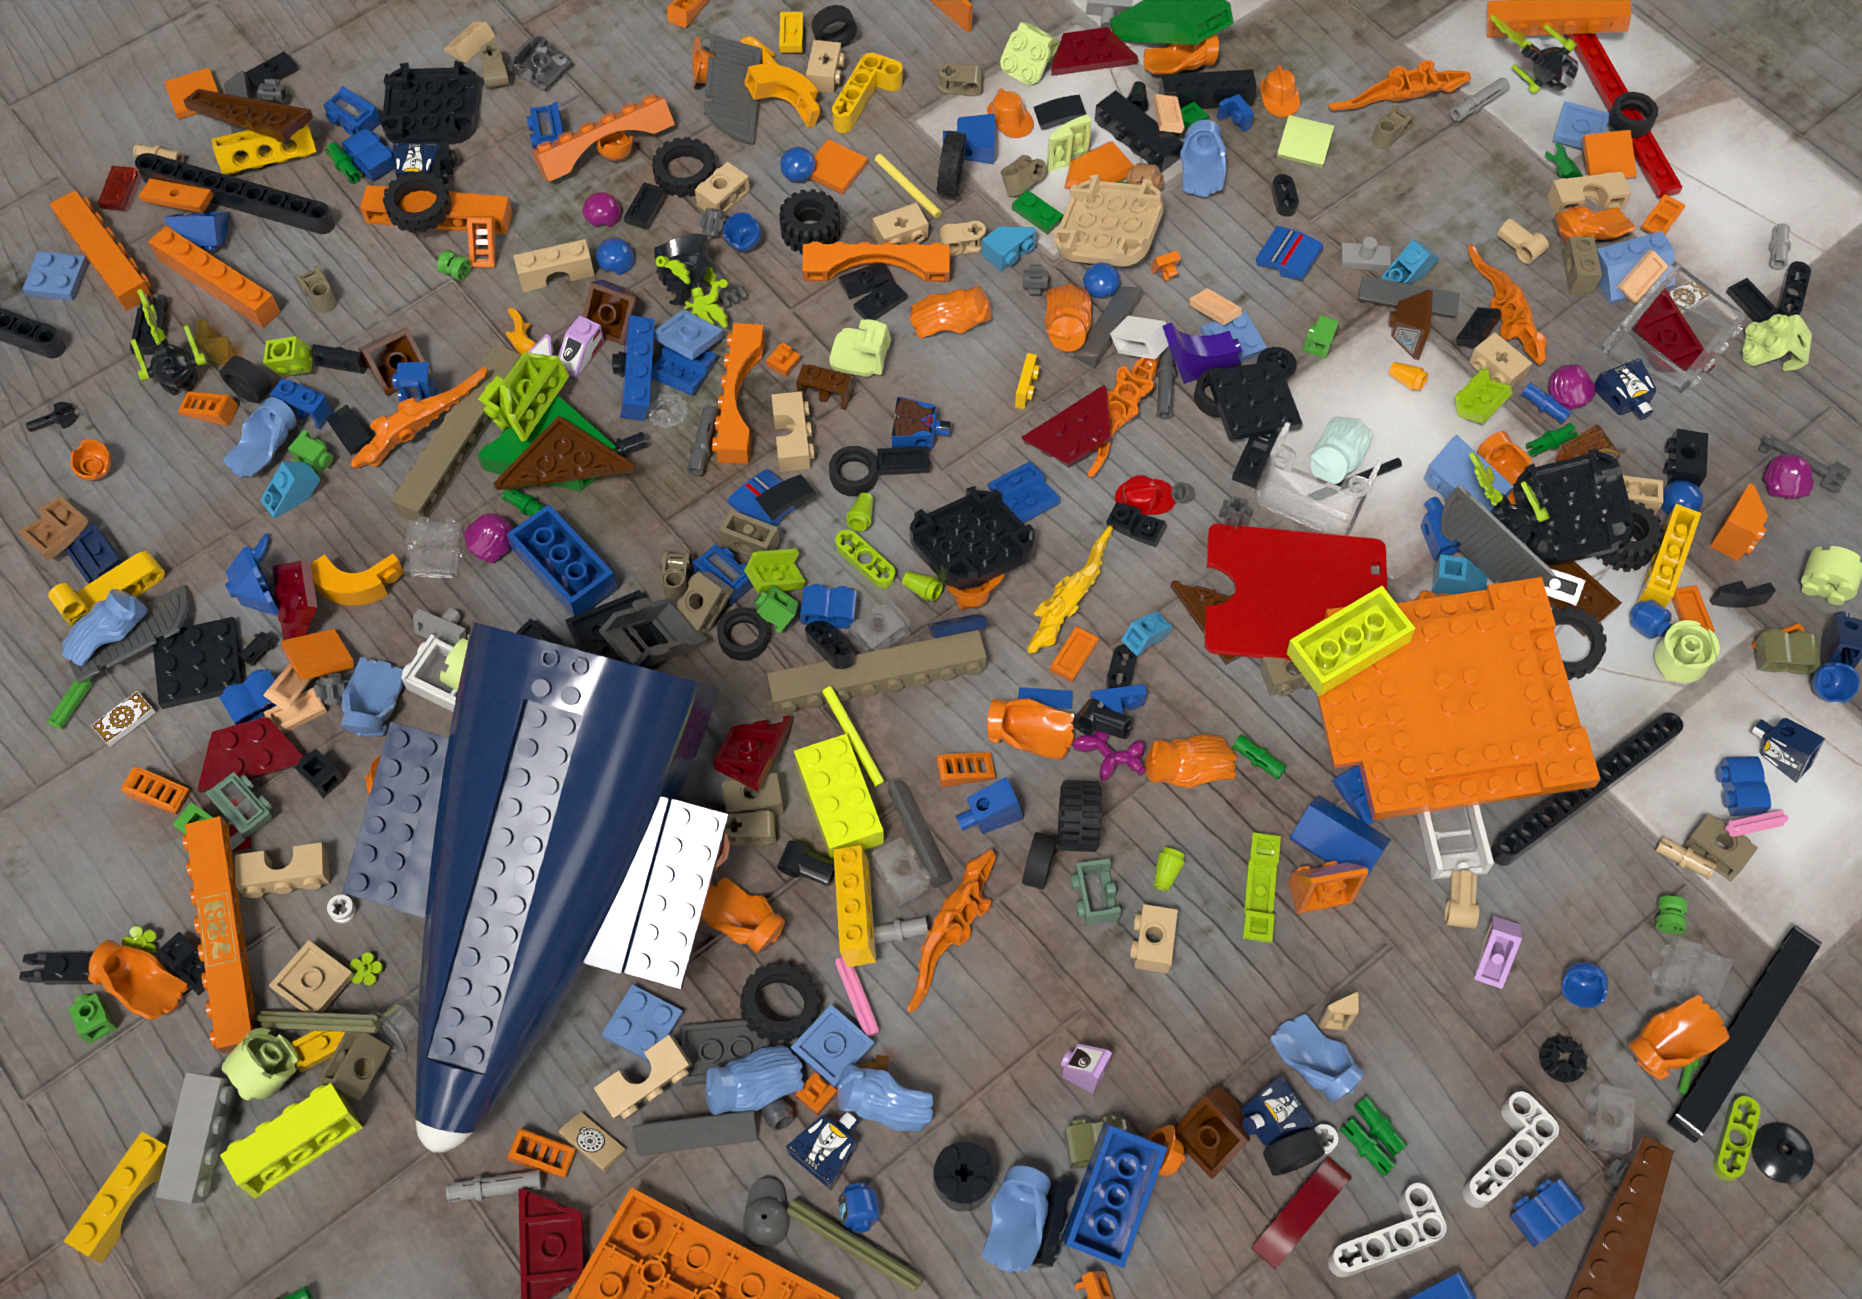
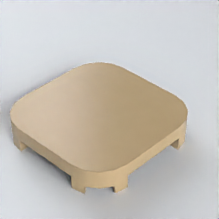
M1090 175V180L1082 182L1078 186L1073 184L1069 190L1071 198L1059 228H1054L1053 236L1059 254L1063 258L1074 262L1092 264L1103 262L1109 263L1112 266H1129L1143 259L1150 249L1164 208L1161 192L1153 185L1152 181L1144 179L1142 185L1100 181L1099 175Z

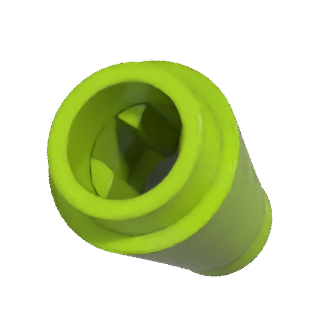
M860 493L846 515L847 525L854 531H864L871 525L874 501L871 494Z
M907 571L902 579L903 586H906L926 602H935L943 590V583L937 577Z
M1164 847L1162 853H1158L1153 887L1169 892L1170 887H1172L1185 865L1183 861L1185 855L1168 847Z

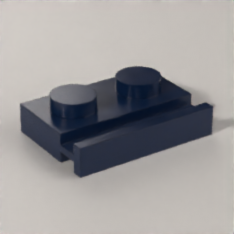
M94 523L81 532L64 549L88 584L123 563L104 533Z
M980 613L928 623L929 634L934 638L988 628L986 617Z

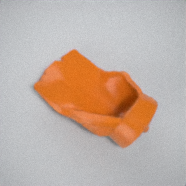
M1214 34L1197 45L1170 44L1165 48L1145 49L1143 56L1144 69L1152 74H1177L1185 70H1196L1202 65L1213 66L1219 52L1218 36Z
M1576 206L1555 214L1556 228L1565 244H1567L1569 237L1594 236L1595 241L1599 239H1616L1636 229L1633 222L1628 217H1625V214L1618 207L1593 212L1586 206Z
M1072 283L1049 289L1046 294L1047 307L1044 324L1047 327L1046 331L1049 334L1050 341L1061 351H1076L1084 344L1086 334L1092 324V303L1089 292Z
M976 285L968 290L957 289L945 294L929 295L912 305L909 319L912 326L915 327V332L921 339L941 331H953L962 334L980 323L991 320L992 308L985 291Z
M1499 431L1489 436L1481 443L1476 452L1512 485L1516 483L1517 478L1525 471V467L1533 464L1530 456L1513 443L1504 431ZM1512 489L1508 499L1511 504L1517 505Z
M994 698L991 701L988 716L986 717L988 739L994 743H1000V740H1003L1013 748L1045 758L1061 760L1068 753L1067 748L1071 747L1075 734L1072 732L1074 729L1072 724L1074 714L1054 709L1029 698L1009 701Z
M1201 734L1185 739H1173L1169 742L1155 740L1146 756V775L1151 782H1165L1185 788H1192L1217 780L1234 779L1236 776L1234 769L1236 768L1235 760H1237V755L1228 746V742L1219 735Z
M728 877L717 882L715 887L710 886L702 918L710 927L723 932L738 944H747L756 954L760 953L772 942L777 941L784 927L785 920L780 914L773 912L764 896H752L745 893Z
M114 940L102 942L90 958L88 980L95 985H102L106 992L115 996L131 1012L149 1020L157 1019L163 1014H168L177 1009L179 1000L182 999L183 993L188 989L187 983L173 976L151 953L123 946Z
M1696 995L1680 1005L1653 1016L1642 1028L1640 1035L1628 1042V1045L1637 1059V1065L1641 1066L1650 1075L1662 1080L1670 1075L1669 1069H1678L1693 1063L1696 1059L1716 1050L1730 1036L1727 1028L1722 1026L1724 1022L1716 1010L1710 1009V1005L1703 1003V998L1700 995Z

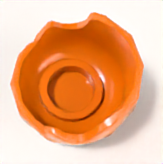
M625 131L605 135L596 141L598 152L611 161H621L628 157L633 146V136L630 135L628 138Z
M96 439L82 440L81 445L71 452L70 467L77 477L85 481L102 479L111 469L112 457L105 444Z

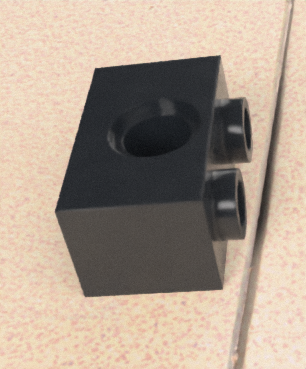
M1677 428L1672 438L1669 437L1665 445V452L1668 453V459L1664 466V473L1667 474V484L1669 485V483L1676 480H1686L1696 484L1699 488L1707 476L1708 433Z

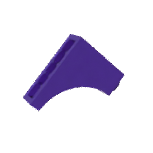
M1172 322L1162 326L1184 384L1197 380L1203 372L1211 368H1229L1241 363L1238 354L1243 351L1238 338L1233 339L1230 330L1215 335L1195 336L1179 331Z

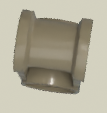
M492 42L483 44L479 49L486 88L510 84L499 46Z
M944 63L939 67L938 74L940 79L938 80L937 88L941 93L976 96L980 93L982 71L977 65Z
M1393 105L1377 121L1372 137L1373 144L1382 149L1391 147L1396 140L1407 133L1414 122V117L1412 115H1405L1398 110V106Z
M1021 155L1013 163L1004 167L1000 173L1007 195H1021L1034 183L1041 180L1046 173L1045 162L1042 159L1033 160L1028 155Z
M318 265L314 266V270L302 276L299 274L295 276L302 291L308 296L317 311L326 313L336 307L337 301Z
M663 551L661 581L664 596L672 602H677L688 589L692 566L691 551H686L685 554Z
M760 810L749 813L730 814L725 830L730 847L766 846L773 844L776 841L774 813ZM731 828H737V832L731 833Z

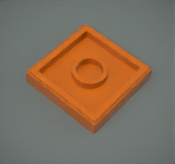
M209 67L164 81L178 120L198 113L186 109L183 101L197 89L219 92Z
M1631 130L1586 134L1582 137L1588 176L1608 172H1623L1625 179H1632L1637 176Z
M827 139L814 155L816 161L815 170L809 179L843 195L868 164V158Z
M335 629L281 641V648L300 681L354 668L353 659Z

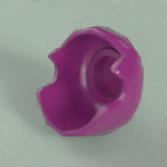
M598 192L587 197L582 209L585 220L596 228L601 224L613 227L622 215L621 207L616 198L606 192Z

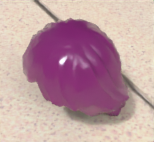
M1567 364L1560 366L1550 376L1549 394L1555 396L1554 399L1569 410L1586 405L1596 395L1593 380L1590 379L1589 373L1584 367L1580 365Z
M1785 454L1775 457L1768 465L1763 477L1769 490L1768 495L1772 497L1795 499L1796 497L1810 496L1814 484L1809 461L1796 454Z
M484 514L472 524H469L464 536L466 547L476 558H480V560H484L486 563H496L502 555L507 554L510 548L506 534L512 531V527L506 519L498 514Z

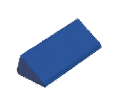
M1319 795L1309 804L1289 838L1325 862L1337 861L1338 864L1345 862L1366 867L1369 874L1391 841L1385 835L1367 826L1359 819Z

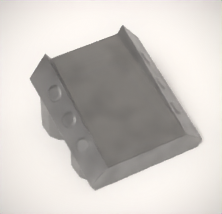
M538 35L533 38L530 37L513 54L506 69L545 91L569 68L572 61L562 51L550 49L549 41L544 36Z

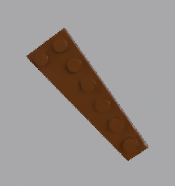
M197 89L183 100L186 109L275 138L278 142L289 140L294 133L304 128L305 124L313 119L311 109Z
M1647 1136L1641 1137L1566 1299H1635L1674 1153L1672 1149Z

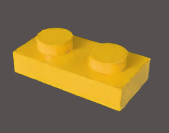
M780 12V53H802L803 12Z
M1027 353L1016 391L1015 408L1025 409L1027 400L1032 401L1035 388L1032 385V381L1038 379L1040 366L1036 365L1037 355Z
M312 1031L291 1042L298 1055L296 1065L299 1071L303 1073L330 1059L345 1032Z

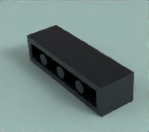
M1253 69L1161 75L1158 94L1178 97L1180 109L1192 102H1195L1202 109L1218 108L1221 101L1240 94L1248 106H1253L1257 85Z
M1115 90L1096 104L1094 121L1101 128L1111 133L1116 140L1121 141L1130 148L1134 154L1143 158L1148 164L1158 166L1160 173L1164 172L1181 158L1180 152L1183 148V142L1171 132L1159 131L1158 122Z

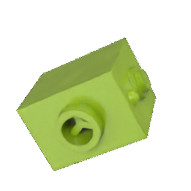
M297 336L268 340L265 345L263 364L281 377L311 372L313 356L310 352L311 347Z

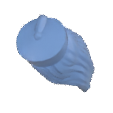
M1200 120L1188 128L1183 140L1184 146L1180 152L1183 167L1182 190L1196 196L1208 197L1209 194L1221 191L1224 187L1226 148L1221 138L1219 125L1211 120Z
M274 397L267 398L242 423L240 442L223 458L225 465L232 468L231 471L238 477H252L268 465L273 459L276 450L287 439L288 432L297 425L291 408L280 399Z
M111 589L105 600L97 602L87 615L83 616L73 625L69 634L62 642L63 651L61 654L66 659L72 660L73 663L84 666L99 646L124 639L127 633L146 615V606L138 598L125 591Z
M360 657L354 673L342 694L341 707L344 715L340 728L354 733L358 737L382 736L387 728V725L383 723L393 712L403 687L401 679L403 669L397 666L393 667L391 663L381 660L378 662L372 659L367 661L366 658Z
M1306 1014L1295 1017L1293 1021H1286L1270 1037L1283 1062L1300 1073L1310 1086L1322 1090L1329 1102L1338 1100L1347 1094H1353L1354 1089L1364 1076L1363 1070L1354 1063L1347 1046L1343 1042L1325 1037Z
M777 1045L758 1049L742 1059L729 1062L725 1067L714 1066L709 1068L705 1085V1097L709 1111L713 1115L729 1111L755 1112L786 1094L803 1090L804 1083L801 1080L803 1075L800 1072L802 1068L801 1062L796 1055H792L788 1047Z
M847 1065L840 1075L837 1087V1102L840 1111L855 1112L863 1119L880 1122L892 1130L921 1132L926 1124H930L933 1114L931 1110L933 1106L932 1093L904 1088L885 1070L858 1068L854 1065Z
M1013 1166L1009 1168L1002 1181L1001 1188L991 1200L992 1225L981 1256L990 1264H996V1268L1007 1273H1012L1013 1271L1020 1272L1021 1270L1023 1272L1029 1271L1041 1247L1043 1227L1049 1205L1046 1197L1051 1188V1182L1043 1172L1028 1166Z

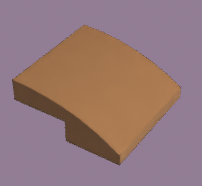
M60 496L39 508L38 511L41 518L20 529L19 533L22 539L49 561L67 548L79 536L87 525L88 520Z

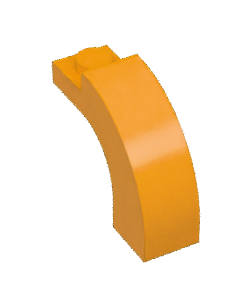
M759 64L748 67L744 84L754 100L767 97L784 99L796 108L807 128L816 125L820 114V107L815 101L818 90L811 81L799 72L781 65Z
M393 553L368 570L359 573L340 571L325 554L311 563L315 590L327 600L347 606L365 605L386 597L388 594L385 586L394 583L404 574L399 560Z

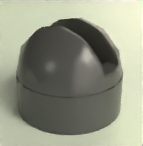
M1184 482L1176 483L1171 491L1173 500L1178 503L1190 502L1195 493L1193 487Z

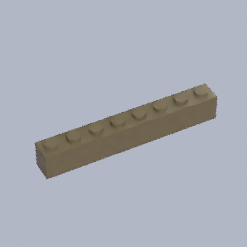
M494 344L490 352L484 355L478 370L486 367L488 372L476 387L469 391L467 396L460 398L459 403L447 411L443 423L439 429L433 432L427 447L420 452L418 461L413 468L408 470L400 488L394 491L391 502L397 515L422 525L426 523L492 421V418L482 411L484 406L478 398L496 376L503 380L506 378L521 354Z
M979 630L854 655L855 663L846 669H835L827 661L770 672L767 673L775 714H789L796 709L805 707L817 708L824 703H828L822 691L829 686H832L839 701L845 702L853 697H870L877 692L887 690L894 692L906 686H923L930 681L939 679L947 681L963 674L976 675L986 670L987 657Z

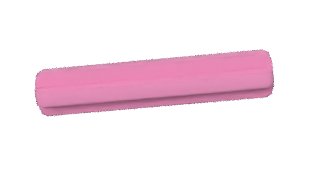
M1775 810L1729 820L1728 825H1725V831H1729L1730 836L1736 837L1784 826L1785 822L1788 821V815H1784L1783 810Z
M842 956L838 957L835 960L836 967L862 1032L868 1037H872L879 1033V1028L854 966L847 967Z

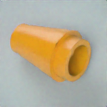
M1396 361L1389 370L1390 376L1412 391H1421L1429 375L1428 372L1424 371V368Z

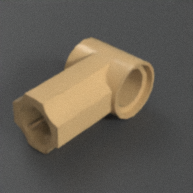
M1510 218L1497 233V236L1516 249L1517 257L1525 264L1532 263L1549 248L1548 240L1544 235L1537 232L1531 234Z
M1460 870L1451 873L1449 900L1447 901L1444 915L1445 925L1476 929L1479 919V905L1476 904L1477 875L1473 874L1472 871Z

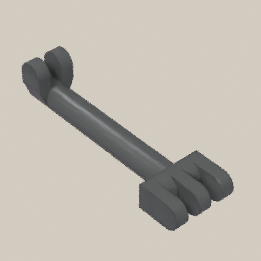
M705 242L702 248V254L706 257V263L708 267H712L713 272L717 275L715 280L720 281L721 279H725V277L714 264L712 259L706 253ZM728 283L726 288H721L722 291L718 292V299L725 309L730 307L728 298L733 304L739 302L736 294L742 300L747 298L746 292L739 283L732 286Z
M1767 434L1759 446V450L1763 453H1768L1774 448L1783 454H1796L1804 457L1809 461L1813 471L1825 477L1821 485L1835 493H1839L1842 488L1841 485L1845 483L1846 477L1851 473L1850 468L1837 461L1830 468L1771 434Z

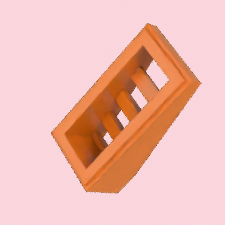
M674 0L667 6L668 22L686 28L708 0Z
M495 216L468 217L467 227L471 267H495ZM476 224H487V229L476 228ZM476 234H487V239H476ZM476 244L488 245V249H476ZM476 254L488 255L489 259H476Z
M187 391L178 413L182 416L230 425L238 409V404L229 395Z
M990 752L936 755L941 788L995 780ZM984 761L986 772L980 771L979 762ZM969 763H973L975 773H970ZM963 764L964 773H959L958 765ZM952 766L953 773L948 774L947 767Z
M136 766L132 768L121 787V791L127 798L175 815L178 814L190 793L188 788ZM152 783L153 786L150 789L149 793L145 794L150 784ZM162 787H164L165 789L163 790L161 796L159 797V799H156L160 790L162 789ZM172 791H175L176 793L170 804L166 803Z
M519 1128L506 1161L534 1170L540 1169L541 1172L565 1178L576 1148ZM523 1141L529 1142L525 1155L519 1154ZM535 1144L541 1146L536 1160L530 1158ZM549 1148L552 1149V1153L546 1164L542 1160L546 1149ZM558 1152H563L564 1156L559 1168L554 1167Z

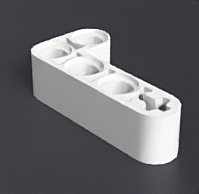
M1521 1091L1512 1094L1502 1105V1117L1518 1134L1464 1186L1463 1197L1471 1207L1482 1208L1493 1200L1559 1133V1126L1556 1120L1526 1092ZM1513 1103L1521 1105L1524 1109V1114L1517 1113L1513 1108ZM1538 1125L1544 1128L1547 1137L1540 1136L1536 1132L1535 1127ZM1515 1145L1522 1146L1526 1150L1527 1157L1520 1156L1516 1152ZM1495 1165H1500L1506 1170V1177H1501L1496 1173ZM1486 1181L1490 1186L1481 1195L1477 1194L1476 1190Z
M1413 1183L1402 1193L1399 1205L1406 1221L1339 1245L1328 1259L1331 1272L1341 1278L1349 1277L1431 1247L1441 1240L1446 1233L1447 1226L1429 1187L1422 1183ZM1410 1194H1417L1421 1198V1207L1412 1204L1409 1197ZM1423 1223H1429L1434 1227L1435 1236H1429L1424 1232ZM1395 1233L1403 1234L1406 1237L1407 1247L1397 1244ZM1368 1243L1378 1247L1379 1257H1373L1367 1252L1366 1245ZM1355 1253L1357 1254V1258L1353 1259L1348 1265L1339 1261L1341 1256L1349 1258Z

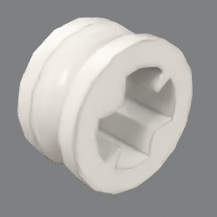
M337 895L328 902L327 912L335 922L344 924L354 918L356 906L348 896ZM340 904L342 907H344L345 904L347 911L343 914L340 911L339 915H337L338 911L336 910V908Z
M1321 1124L1316 1126L1314 1130L1318 1137L1323 1132L1326 1138L1331 1139V1142H1328L1326 1147L1323 1146L1325 1154H1329L1338 1144V1134L1330 1125Z

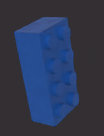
M549 504L506 534L512 551L572 616L589 610L618 588L612 570Z
M1104 1122L1061 1238L1063 1243L1068 1247L1124 1268L1167 1147L1156 1141Z

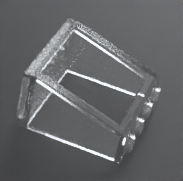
M1674 261L1643 295L1599 349L1624 364L1641 358L1652 379L1682 393L1688 387L1693 389L1703 377L1699 374L1703 370L1707 372L1717 360L1713 357L1716 353L1720 356L1730 345L1727 340L1729 337L1734 339L1744 328L1740 324L1747 316ZM1664 288L1667 289L1678 308L1720 329L1686 372L1631 330L1632 326Z

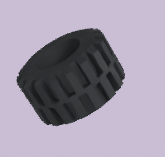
M804 189L800 190L798 194L794 192L791 194V198L787 197L784 200V204H781L779 212L781 236L784 239L785 245L790 246L792 251L796 252L798 250L800 254H803V244H809L810 242H821L822 244L838 242V236L841 234L840 209H838V204L836 201H833L831 195L826 196V192H816V189H811L810 191ZM806 221H817L816 223L812 224L803 223Z
M1629 500L1634 518L1633 537L1636 541H1630L1622 549L1615 552L1595 556L1597 560H1603V565H1611L1613 570L1616 571L1620 568L1624 572H1630L1632 568L1636 571L1642 566L1645 567L1660 547L1664 538L1662 534L1664 526L1659 524L1661 522L1660 517L1654 516L1655 511L1651 508H1645V504L1641 502L1638 505L1635 504L1634 500Z
M1064 780L1060 788L1058 813V845L1060 850L1096 852L1101 833V786L1098 781Z

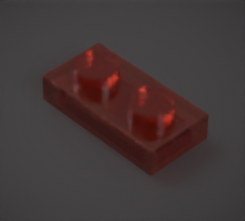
M111 167L98 200L101 209L125 211L138 176L136 168Z

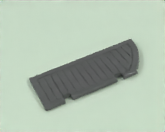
M711 35L709 53L716 56L715 58H708L705 97L712 99L711 102L704 101L703 114L729 136L753 145L757 100L753 99L744 82L748 67L760 64L761 48Z
M1461 484L1453 490L1443 508L1440 532L1451 543L1456 539L1461 544L1458 546V549L1491 581L1496 583L1500 580L1501 583L1542 577L1545 584L1555 576V573Z
M184 584L144 604L147 608L146 615L127 633L125 638L121 641L99 646L84 666H79L73 663L72 660H68L78 683L100 673L99 668L105 665L107 668H110L157 644V638L164 636L166 639L180 632L189 608V597Z

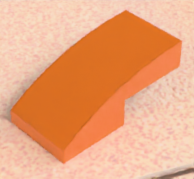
M1664 194L1642 224L1641 229L1650 234L1663 231L1666 235L1686 205Z

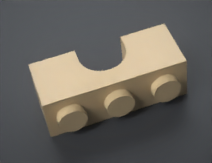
M1608 172L1599 175H1585L1576 178L1554 180L1547 197L1555 215L1557 212L1569 208L1583 206L1586 199L1595 201L1601 211L1615 207L1622 210L1631 196V191L1623 172Z
M586 239L513 255L523 292L547 287L546 278L554 272L567 273L571 281L595 276Z
M802 391L771 394L775 430L789 429L793 431L789 435L776 437L780 472L810 469L809 459H814L813 443L808 444L807 438L812 437L810 422H805V417L809 416L808 401H803Z
M322 842L293 846L292 861L287 867L280 870L272 869V860L265 851L235 855V887L243 897L259 898L263 894L273 892L287 894L294 889L300 888L315 890L320 888L321 885L330 884L329 852Z
M672 1035L666 1036L644 1052L651 1064V1073L646 1081L635 1084L628 1079L624 1071L618 1070L594 1087V1090L613 1118H620L621 1116L624 1120L629 1118L639 1110L637 1105L647 1098L651 1102L664 1092L662 1089L664 1085L670 1081L676 1084L689 1075L687 1069L693 1065Z

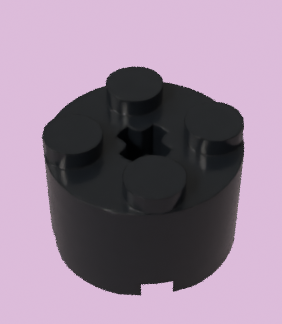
M957 1142L942 1149L934 1164L933 1185L937 1196L946 1206L955 1211H972L981 1206L991 1195L995 1179V1168L985 1148L970 1142ZM961 1172H967L968 1178L966 1182L961 1181Z

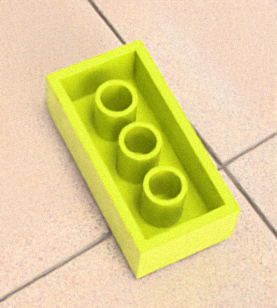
M1380 586L1291 639L1287 655L1317 695L1321 696L1408 644L1412 639L1415 627L1384 587Z
M847 734L794 750L795 764L829 858L834 860L833 849L862 845L863 850L884 844L883 828Z
M330 1083L327 1086L322 1085L314 1089L310 1093V1097L304 1101L291 1104L283 1110L282 1115L273 1121H266L260 1124L255 1129V1132L247 1138L234 1141L227 1147V1151L220 1154L237 1186L256 1199L361 1130L363 1126L346 1098Z

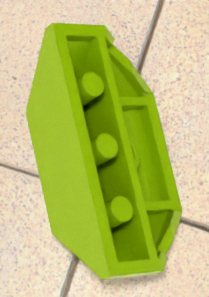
M523 353L500 385V407L521 441L527 440L569 378V374L558 356Z

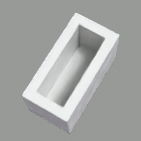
M1127 316L1110 333L1118 354L1156 359L1169 346L1162 327L1166 323L1161 320Z

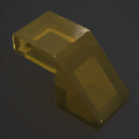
M207 319L196 320L197 341L203 353L221 366H224L231 357L235 356V350L228 336L214 338V333Z

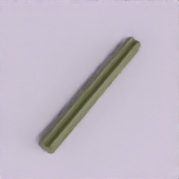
M259 1011L253 1020L255 1021L256 1028L377 1033L378 1029L382 1027L378 1015Z
M793 1199L789 1204L786 1212L790 1217L909 1291L916 1292L920 1287L922 1277L801 1201Z

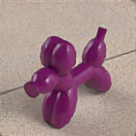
M1096 731L1095 735H1082L1074 739L1073 748L1079 752L1098 750L1103 755L1104 760L1099 771L1100 779L1103 781L1112 776L1116 764L1124 765L1127 763L1128 767L1132 771L1138 772L1139 776L1146 772V768H1143V763L1140 760L1144 754L1145 745L1140 740L1133 742L1127 749V752H1114L1106 743L1109 734Z

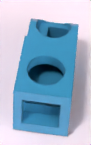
M1158 611L1132 621L1121 641L1136 656L1144 653L1146 648L1155 643L1162 642L1171 633L1173 626Z

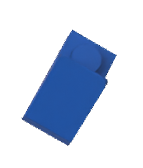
M1145 684L1091 691L1090 699L1101 701L1107 710L1123 714L1122 708L1134 710L1144 706L1147 692Z

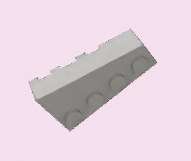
M186 1072L156 1197L186 1203H201L208 1195L211 1188V1177L239 1095L238 1089L228 1077Z

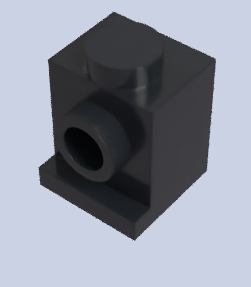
M316 748L311 753L304 755L294 767L300 777L323 799L344 781L339 770Z

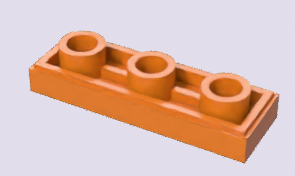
M150 178L138 196L142 202L203 213L214 195L209 189Z

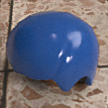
M792 147L785 151L781 157L780 169L783 176L790 182H802L810 178L815 170L816 161L812 153L806 148Z
M747 212L736 213L730 216L723 227L724 238L737 251L745 252L757 246L762 238L759 223Z
M610 238L604 240L596 250L595 260L603 271L611 270L617 275H622L634 265L635 254L623 239Z
M1099 262L1087 269L1083 277V284L1092 297L1114 296L1120 287V275L1111 264Z
M1676 480L1665 487L1661 508L1667 515L1670 514L1675 504L1699 512L1703 503V494L1696 484L1686 480Z
M1824 663L1814 673L1812 679L1813 690L1822 700L1846 703L1858 692L1860 686L1859 674L1853 667L1844 663Z
M1576 962L1568 967L1564 973L1562 994L1570 1003L1581 1008L1599 1006L1606 999L1609 984L1607 974L1598 965L1590 962Z

